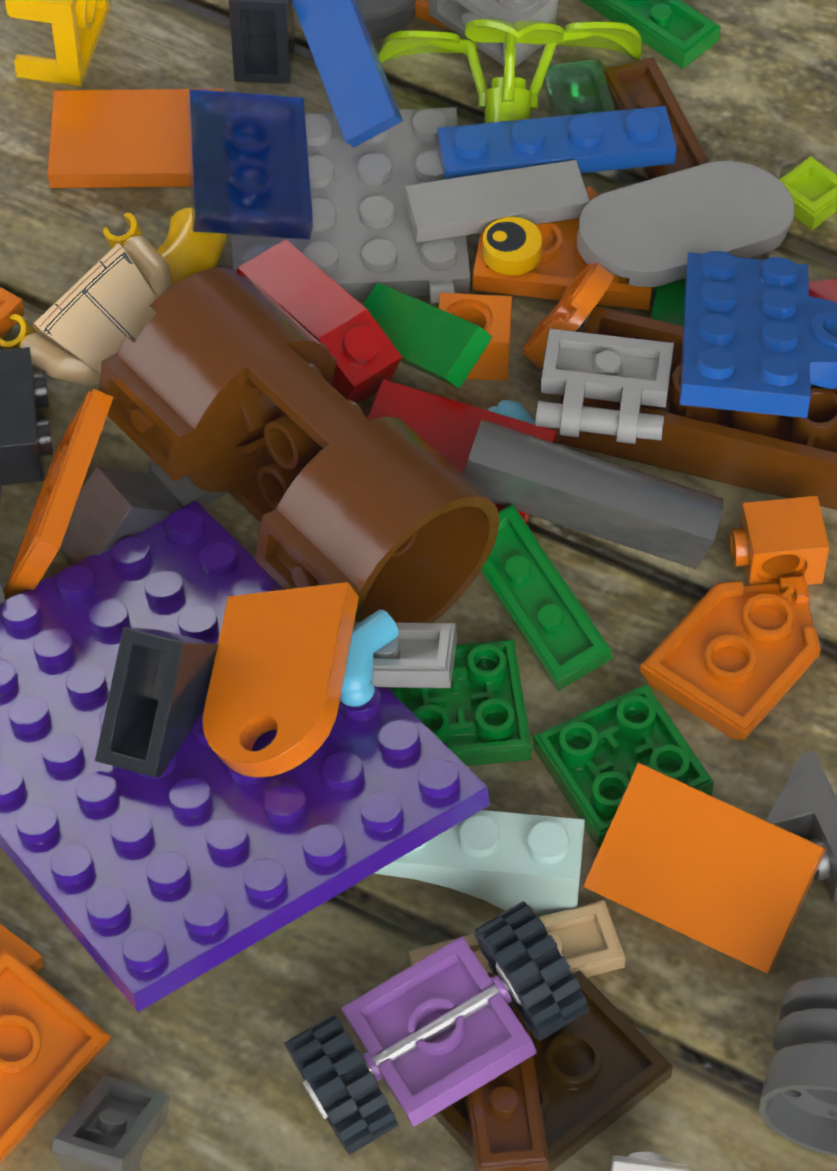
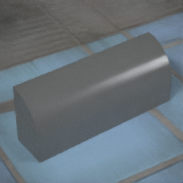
M482 419L463 473L469 481L495 504L505 507L513 504L517 511L693 569H697L715 540L724 503L722 498Z

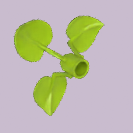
M483 18L466 23L465 35L469 39H460L458 34L440 31L407 30L391 33L385 37L377 55L380 63L394 58L419 53H464L468 58L478 92V108H485V123L531 119V110L538 109V95L556 46L602 48L626 54L636 61H640L642 40L635 28L618 22L569 23L565 28H562L556 24L537 20H518L511 23L504 19ZM477 42L505 43L504 77L493 78L492 88L488 89L477 54ZM516 43L545 44L529 90L526 89L525 79L515 77Z

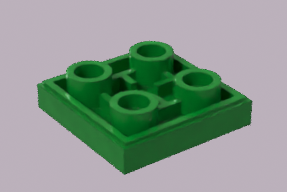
M514 639L456 645L451 688L390 687V691L466 766L531 760L532 746Z
M647 684L533 735V749L577 817L585 819L584 827L598 848L602 845L638 763L709 795L713 793L714 781Z

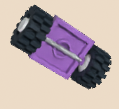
M525 901L518 903L474 930L475 938L480 944L479 947L488 960L492 973L495 975L492 978L489 977L463 936L342 1007L341 1009L349 1025L366 1050V1053L362 1056L334 1013L284 1043L304 1080L303 1084L323 1119L328 1121L349 1155L399 1126L392 1109L388 1105L387 1099L377 1085V1082L381 1079H384L411 1125L415 1127L536 1054L531 1038L508 1003L512 1002L527 1028L531 1030L533 1036L539 1041L589 1011L587 1000L580 990L581 987L577 978L571 973L570 965L566 958L561 955L557 948V943L552 935L549 936L541 919L536 917L534 910Z

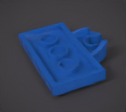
M710 251L704 254L688 252L685 271L680 405L807 418L811 398V385L837 389V303L809 296L807 264L794 263L789 259L772 257L765 260L740 258L723 251Z

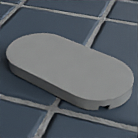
M736 161L710 162L612 190L595 197L581 212L576 245L581 257L588 265L598 262L614 273V275L630 278L628 285L638 287L660 286L685 278L688 252L704 254L710 251H723L734 257L752 258L776 249L785 239L788 229L792 224L795 212L794 201L784 184L761 168Z

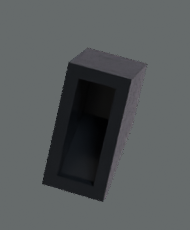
M229 0L234 82L290 84L295 44V15L292 0Z
M123 627L95 761L152 777H161L204 710L218 644L159 629Z

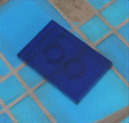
M189 89L187 116L193 232L310 240L313 229L304 98Z

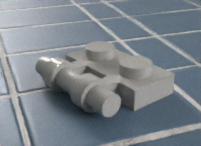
M549 329L541 378V393L564 395L563 404L538 401L535 426L560 429V435L579 437L580 431L616 435V442L636 444V438L661 441L664 416L640 413V406L648 405L666 408L674 343ZM584 398L621 402L620 411L583 406Z

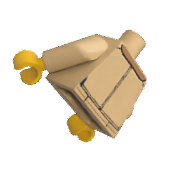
M123 214L130 229L122 236H114L106 226L103 228V234L111 250L35 321L32 326L20 315L13 314L10 316V319L21 329L15 340L5 341L0 337V346L4 350L30 347L33 366L41 371L45 370L46 375L49 377L87 387L99 385L102 360L117 353L125 336L136 340L144 327L157 314L150 305L173 286L169 265L147 238L143 236L133 214Z

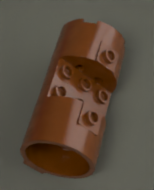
M217 267L200 271L169 288L150 305L157 314L144 327L136 340L125 336L117 353L102 360L99 391L114 397L107 416L174 482L187 476L198 488L204 491H228L261 523L255 561L284 590L348 582L359 596L354 622H361L381 609L386 611L395 623H434L465 593L480 573L482 565L486 563L495 544L499 529V513L496 505L456 469L446 456L440 454L405 421L394 417H382L369 421L362 409L354 401L347 400L332 386L337 359L330 353L328 348L321 342H318L253 281L238 275L231 268Z

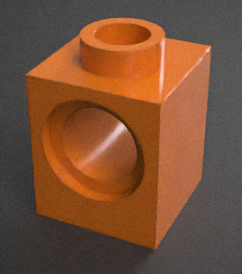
M440 293L439 309L480 326L492 336L491 341L466 379L508 381L512 296Z
M818 496L742 503L739 528L730 529L729 546L732 564L734 567L743 566L747 586L778 583L779 577L805 575L807 585L823 583L829 543Z

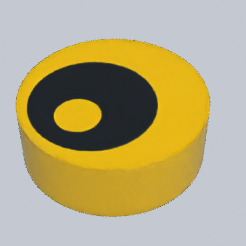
M504 217L495 220L485 229L482 241V256L488 267L495 272L511 276L521 275L534 269L540 262L542 235L538 227L532 222L520 217Z

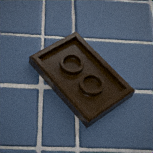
M580 970L573 975L580 984V990L587 1000L589 1011L540 1041L529 1030L530 1038L536 1050L533 1059L549 1157L548 1171H553L667 1081L672 1076L673 1066ZM465 1097L433 1116L473 1159Z

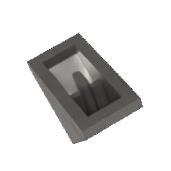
M97 466L80 490L59 551L71 565H74L93 554L99 556L113 548L121 539L133 537L166 519L171 513L182 507L153 474Z

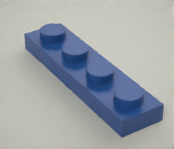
M666 106L437 128V146L444 180L572 160L577 161L580 173L675 164L676 144Z

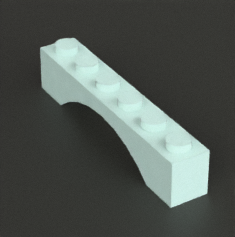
M480 810L374 874L415 879L448 887L482 899L505 911L522 901H525L534 910L535 914L540 915L577 908L585 819Z

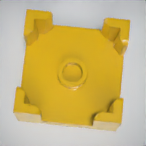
M5 0L8 16L52 24L56 59L16 54L14 59L16 77L81 87L110 10L109 0Z

